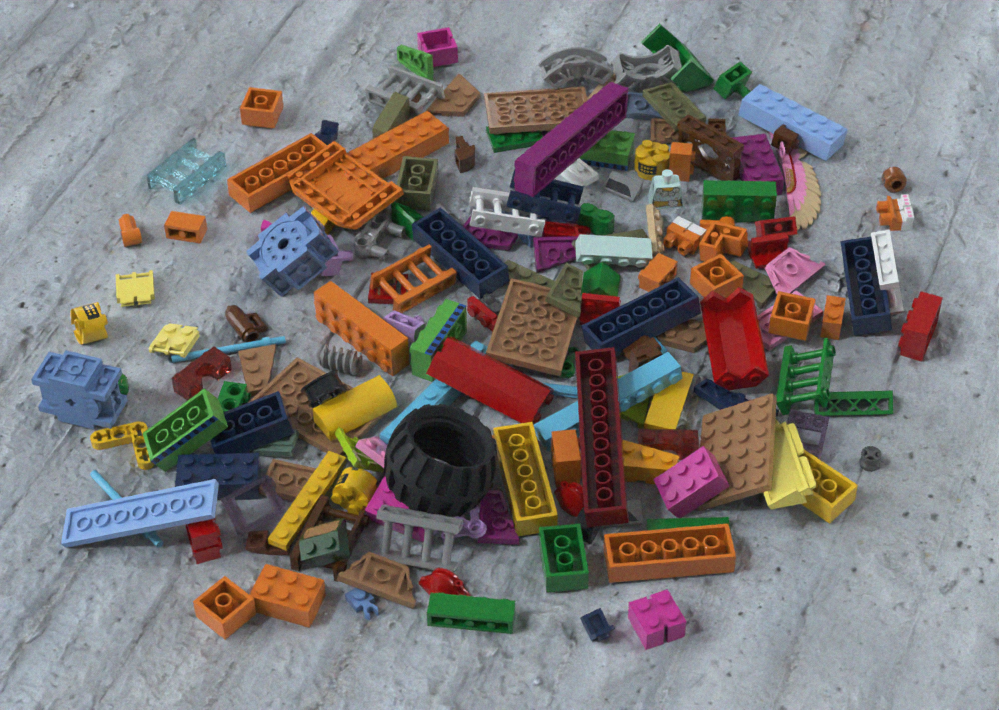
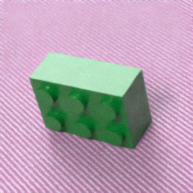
M580 523L539 527V549L546 593L588 589L589 571Z

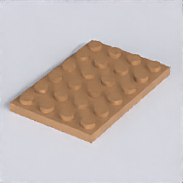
M584 86L484 93L490 134L551 131L556 125L560 124L566 117L583 105L584 102L588 101Z
M511 278L486 350V355L500 362L560 376L577 317L545 301L551 289L550 287Z
M297 357L249 401L251 402L279 391L286 404L293 429H297L299 432L298 438L325 453L332 451L342 456L346 454L342 450L343 448L337 438L330 441L315 424L313 409L308 406L310 402L306 394L300 392L305 385L326 374L324 371ZM347 385V388H346V389H347V391H348V390L352 389L353 387ZM387 413L357 427L345 435L352 439L354 436L362 439Z
M773 393L703 415L700 448L706 447L716 457L729 487L697 507L698 511L772 490L777 398Z

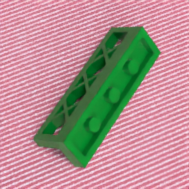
M893 390L830 392L828 402L832 406L826 412H819V399H814V416L894 414ZM861 399H865L871 404L866 411H861L856 406ZM880 399H888V410H880L875 404ZM841 400H846L851 404L846 411H841L836 406ZM872 407L876 409L875 411H870Z

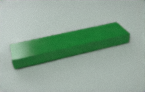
M729 517L646 519L647 530L729 524L730 528Z

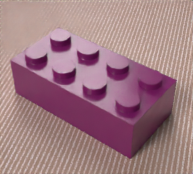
M766 133L732 137L744 144L740 161V181L776 182L777 196L782 195L784 178Z

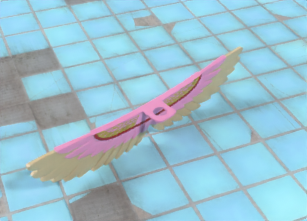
M769 132V135L772 139L773 133ZM780 142V149H775L783 172L789 217L796 216L797 231L800 229V226L804 230L808 224L812 225L813 219L816 220L817 213H820V186L818 179L815 177L816 173L813 171V167L806 162L800 161L808 152L798 147L787 154L785 153L783 142Z

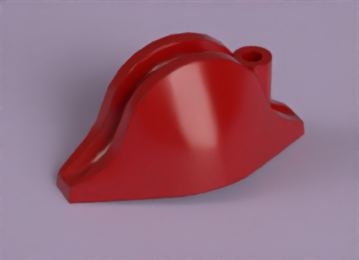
M562 481L561 487L557 488L554 494L561 508L566 513L577 517L582 507H584L583 487L576 482L568 483L567 481Z
M444 568L434 569L430 575L421 577L418 582L429 595L430 593H445L471 596L463 586V581L453 572Z

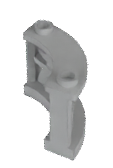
M669 45L647 56H630L620 52L611 61V66L614 67L616 76L614 83L627 87L628 92H635L673 82L670 78L682 67L679 59L680 54ZM657 70L652 75L643 76L638 74L639 72Z
M581 47L565 48L556 51L538 64L544 75L543 80L554 89H557L567 81L573 80L575 77L592 79L603 85L614 74V71L607 66V58L603 54Z

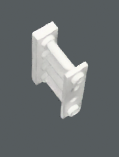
M472 187L469 206H474L476 209L472 211L470 226L537 237L542 236L545 220L537 219V216L540 217V215L506 207L510 193ZM484 208L493 209L494 212L484 211ZM502 211L512 212V215L502 214ZM519 214L530 215V218L521 217Z
M890 230L873 232L871 237L880 290H886L890 315L904 313Z

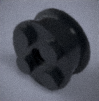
M339 370L330 371L316 378L300 390L301 393L306 394L310 402L309 408L312 407L313 409L347 391V385L342 384L337 375Z

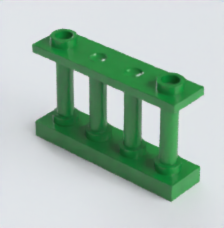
M824 338L823 349L798 354L794 351L792 345L784 347L776 395V405L782 415L790 414L793 403L819 399L822 407H827L828 399L830 398L829 389L834 356H836L835 346L831 345L828 338ZM821 357V363L797 367L800 361ZM819 371V377L795 381L798 375ZM817 385V391L793 395L796 389Z

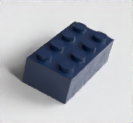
M274 392L223 412L228 427L212 438L210 442L215 454L246 453L294 434L291 419L280 392Z
M259 453L178 455L175 487L216 479L219 483L217 500L259 499L261 480Z

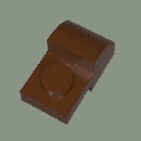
M463 136L456 137V149H454L455 164L459 172L464 173L471 170L475 165V145L469 146V143L465 142Z

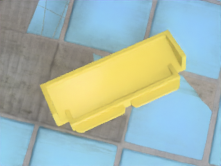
M777 419L775 421L772 490L764 492L770 509L807 503L805 496L813 494L812 489L816 487V481L808 459L805 456L800 457L804 453V447L796 425L794 423L787 424L786 421L780 424Z

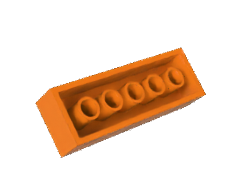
M425 111L349 151L347 154L384 179L400 170L403 156L423 158L449 144V128L429 111Z
M312 133L304 136L228 178L229 196L251 213L292 190L287 175L327 145Z
M332 281L314 291L315 316L319 323L326 325L331 332L339 335L343 341L351 344L356 351L364 354L371 362L376 363L384 372H388L391 376L396 375L410 365L408 338Z
M729 524L604 534L603 551L609 583L734 572L736 554Z

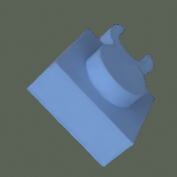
M355 588L345 594V599L356 613L363 610L364 617L367 620H370L369 612H374L378 616V607L374 605L375 601L371 593Z

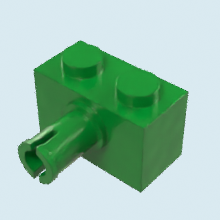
M738 62L719 75L713 89L724 99L734 93H738L744 98L751 92L745 85L752 71L742 62Z

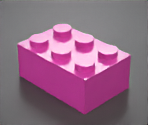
M704 446L654 479L667 509L677 518L684 517L729 487L716 457Z
M385 476L365 509L367 515L370 516V520L384 526L383 520L376 518L377 511L383 504L405 509L409 508L395 498V494L387 486ZM393 523L392 530L404 534L405 526L402 523ZM413 527L412 538L424 542L425 530L423 527Z

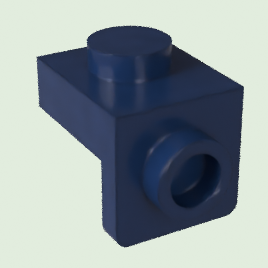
M322 120L321 130L315 133V136L326 145H329L337 140L339 123Z
M601 608L580 617L591 641L598 639L599 642L609 638L611 636L610 632L615 629L613 625L609 626Z

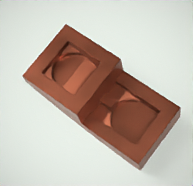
M268 530L250 531L245 549L246 551L259 554L282 556L290 555L291 545L285 551L268 544V537L271 535Z

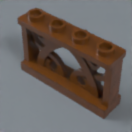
M689 114L677 122V128L679 129L678 142H691L693 144L692 151H696L695 162H691V164L721 181H736L740 178L741 152L744 150V144ZM701 145H709L719 157H709Z

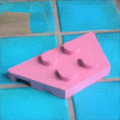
M789 247L769 262L765 270L776 294L778 291L791 294L823 269L826 264L822 261L818 264L809 260L810 256L799 253L797 250Z

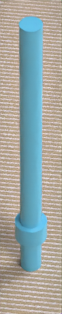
M285 336L275 338L264 337L258 341L189 352L185 358L180 357V355H171L172 363L267 345L285 344L286 340Z
M96 470L90 473V476L112 500L122 498ZM156 530L141 533L147 540H151L157 548L164 544L156 534Z

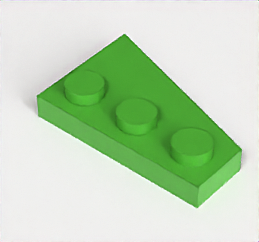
M405 45L397 47V60L416 75L433 81L432 54Z

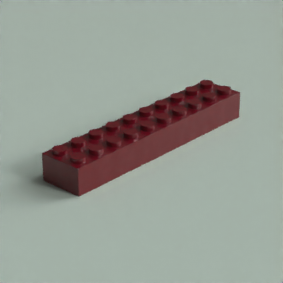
M615 348L575 352L584 514L587 527L629 523Z

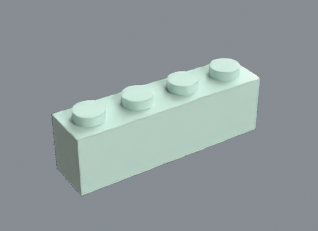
M580 234L575 242L576 262L586 265L603 261L607 265L617 264L622 267L635 265L641 268L648 266L649 261L653 259L651 238Z

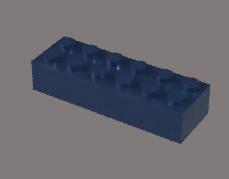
M441 207L412 224L413 239L422 248L430 244L432 246L431 256L447 270L453 268L457 272L456 278L479 299H482L484 294H490L509 282L508 266Z
M872 237L840 241L854 335L892 330L886 290H880Z
M678 277L581 325L584 341L591 350L614 347L615 354L618 356L624 353L623 350L643 335L649 336L651 339L701 314L699 296Z

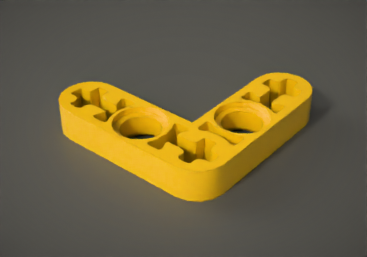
M138 421L97 430L90 436L91 445L96 450L133 443L138 467L142 470H149L155 466L150 461L147 447H137L139 444L145 443L143 433L148 430V427L144 422ZM138 430H141L142 436H138ZM118 433H123V434H125V435H124L123 437H121V438H115V437H114V436H115L116 434H118ZM143 455H147L148 461H144Z

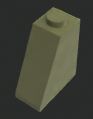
M398 92L392 94L372 127L373 139L410 120L409 97Z

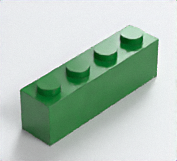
M430 593L427 609V626L513 634L516 603L514 600Z

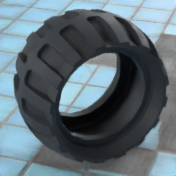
M427 404L419 409L415 408L402 419L388 441L384 458L387 486L389 490H392L395 498L400 503H404L410 510L448 517H461L481 502L489 491L496 474L497 444L496 440L492 437L491 430L481 423L479 418L464 412L465 410L458 407L453 408L445 404ZM433 458L439 459V460L444 461V462H446V463H448V464L439 462V461H437V460H435V459H433Z

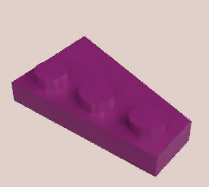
M471 216L463 225L468 232L487 248L509 251L518 239V233L470 226Z
M579 236L534 237L536 273L576 260V250L572 242L577 240Z
M489 490L480 502L479 519L485 523L487 530L482 537L478 538V543L519 545V538L515 532L513 521L510 518L503 492L500 490Z

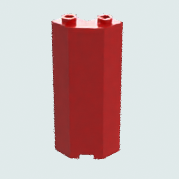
M738 287L725 298L712 290L700 301L714 383L727 390L757 387L769 376L753 294Z
M448 337L445 340L442 351H437L426 374L520 423L533 422L534 425L540 421L542 416L540 414L541 409L546 407V405H550L554 398L552 394L553 388L454 337Z

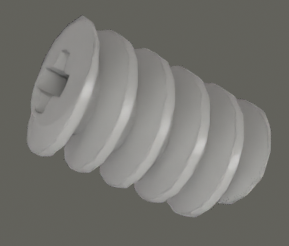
M325 344L320 354L319 363L325 369H336L339 372L344 371L345 374L351 372L353 376H356L360 371L363 357L362 355L357 357V351H354L351 356L349 349L346 350L345 354H343V348H339L338 352H336L335 346H332L329 350V345Z

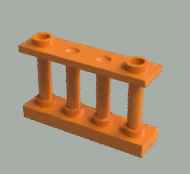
M430 244L419 248L416 252L371 275L370 288L373 290L381 286L394 299L392 311L404 313L455 284L457 272L453 268L443 271L430 258L432 248ZM425 262L437 276L428 279L417 265ZM410 270L423 284L414 287L402 273ZM396 278L408 292L399 295L390 286L388 281Z

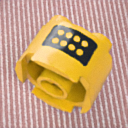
M644 140L636 148L634 170L640 178L652 181L654 176L662 175L663 170H669V146L652 142L651 140Z
M98 302L71 309V324L75 325L76 330L73 332L79 344H88L108 338L105 325L108 324L105 314H101Z
M348 467L340 475L332 491L331 500L349 513L358 515L362 507L369 504L378 488L376 485L377 480L364 469L359 468L356 471L352 470L353 467Z

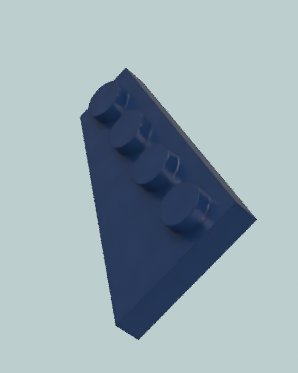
M707 378L695 385L693 390L695 394L719 410L750 401L745 398L746 395L740 392L732 393ZM776 409V416H778L779 409Z

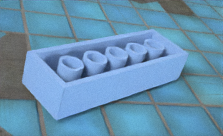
M761 84L742 99L738 116L773 134L782 124L786 125L785 128L799 134L798 140H800V144L798 147L825 161L843 146L848 130L840 124L827 119L825 116H821Z

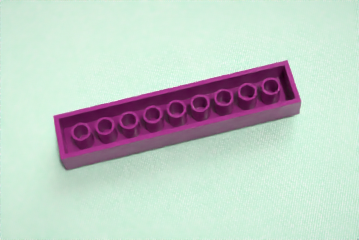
M609 82L532 147L527 149L526 152L517 157L514 163L515 191L534 197L621 123L627 114L628 88Z

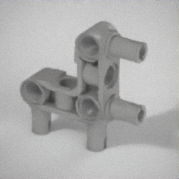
M391 204L383 212L378 213L358 228L362 231H359L354 238L355 256L357 258L366 259L373 256L387 260L389 249L379 247V244L387 234H393L401 238L405 236L406 227L391 221Z

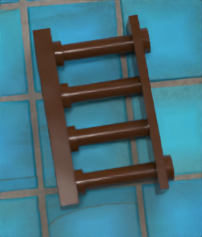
M321 495L290 555L291 569L299 571L302 564H305L301 561L299 540L305 529L324 524L326 517L328 518L329 516L339 519L345 518L347 521L354 522L352 530H347L351 556L364 527L367 528L370 522V516L365 512L367 506H363L359 515L333 509L329 504V497ZM349 558L321 567L332 569L334 581L338 582L339 573L347 570Z

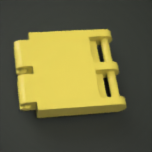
M153 270L138 274L132 272L129 275L116 274L117 303H121V307L133 306L136 301H138V305L151 304V300L155 299Z
M171 323L164 326L149 346V353L162 352L165 355L176 354L185 358L200 337L197 330L198 327L184 326V328H181L183 325Z

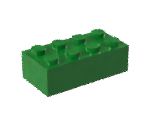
M703 180L702 220H720L722 217L727 216L733 218L735 222H755L774 219L777 199L776 182Z

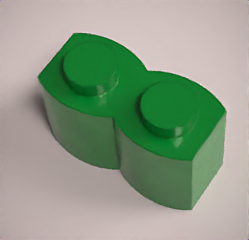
M583 203L580 206L581 211L577 221L578 225L590 227L594 235L603 236L614 232L615 215L613 213L599 209L589 203Z

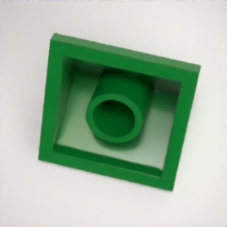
M393 202L391 204L392 222L405 226V235L415 242L412 224L423 218V216L413 208Z
M602 261L584 272L581 295L582 293L618 297L621 276Z

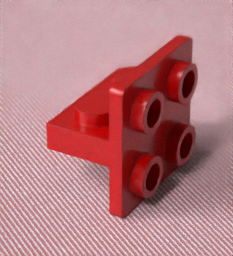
M787 233L755 237L748 241L747 249L756 269L765 268L769 262L787 249L789 239Z
M582 293L579 324L583 325L620 307V297Z

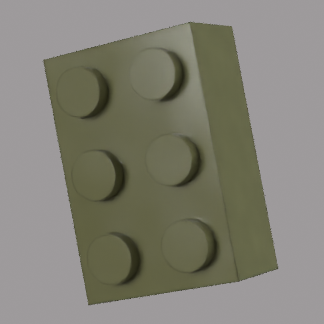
M403 156L396 185L403 189L404 194L395 202L413 209L431 210L439 176L438 159Z

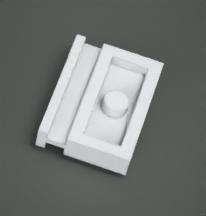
M580 158L560 174L570 183L585 187L599 180V174Z

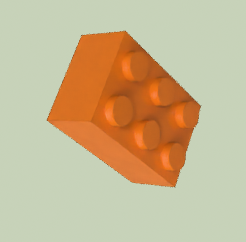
M265 564L249 595L254 598L256 613L310 628L326 596L325 581L320 578Z

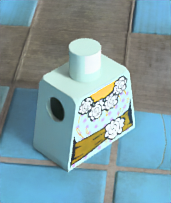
M668 169L663 170L662 175L654 176L648 193L649 204L653 203L656 209L684 207L679 176L673 175V172Z

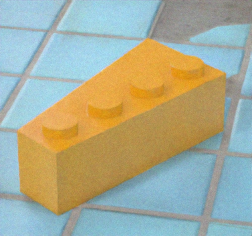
M623 440L625 477L627 482L642 480L646 484H655L654 479L679 463L680 456Z

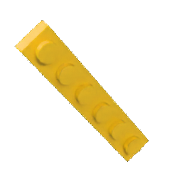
M332 451L327 452L268 537V544L287 551L309 519L320 496L326 494L347 463L345 456Z

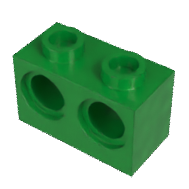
M224 381L218 399L223 412L248 403L251 394L248 392L247 384Z

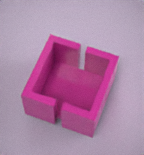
M449 27L417 33L418 50L433 55V68L458 63V46Z
M668 589L650 595V599L643 597L629 602L628 619L645 650L664 643L665 627H667L665 639L667 643L685 637L686 620Z

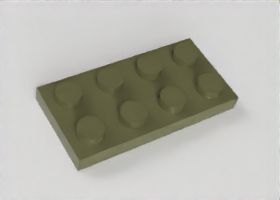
M673 82L642 91V96L675 131H679L677 122L688 114L706 123V116Z

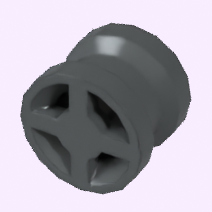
M874 446L864 447L859 462L861 468L865 471H876L880 466L881 451Z

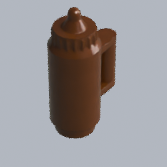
M237 305L227 306L225 310L226 320L242 341H256L259 333L267 331V325L257 313L245 314Z

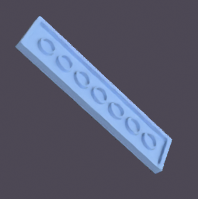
M216 479L69 508L66 512L61 544L68 548L215 519L219 483Z

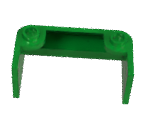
M660 23L641 41L653 54L663 49L666 45L679 52L682 67L670 79L676 83V86L682 92H690L707 87L715 81L693 53Z

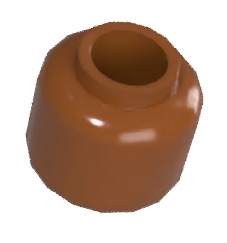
M893 166L887 168L882 173V183L887 191L896 193L905 188L907 179L902 169Z

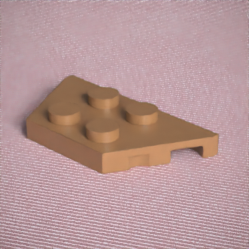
M458 74L444 89L445 98L437 97L426 111H429L431 114L442 113V116L464 117L479 100L480 92L461 74Z
M689 319L656 336L663 346L695 353L701 346L707 344L704 322Z
M367 552L360 560L352 563L349 569L344 572L341 571L338 575L337 581L411 609L414 608L416 599H413L412 595L413 586L412 581L409 579L410 572L408 566L372 552Z

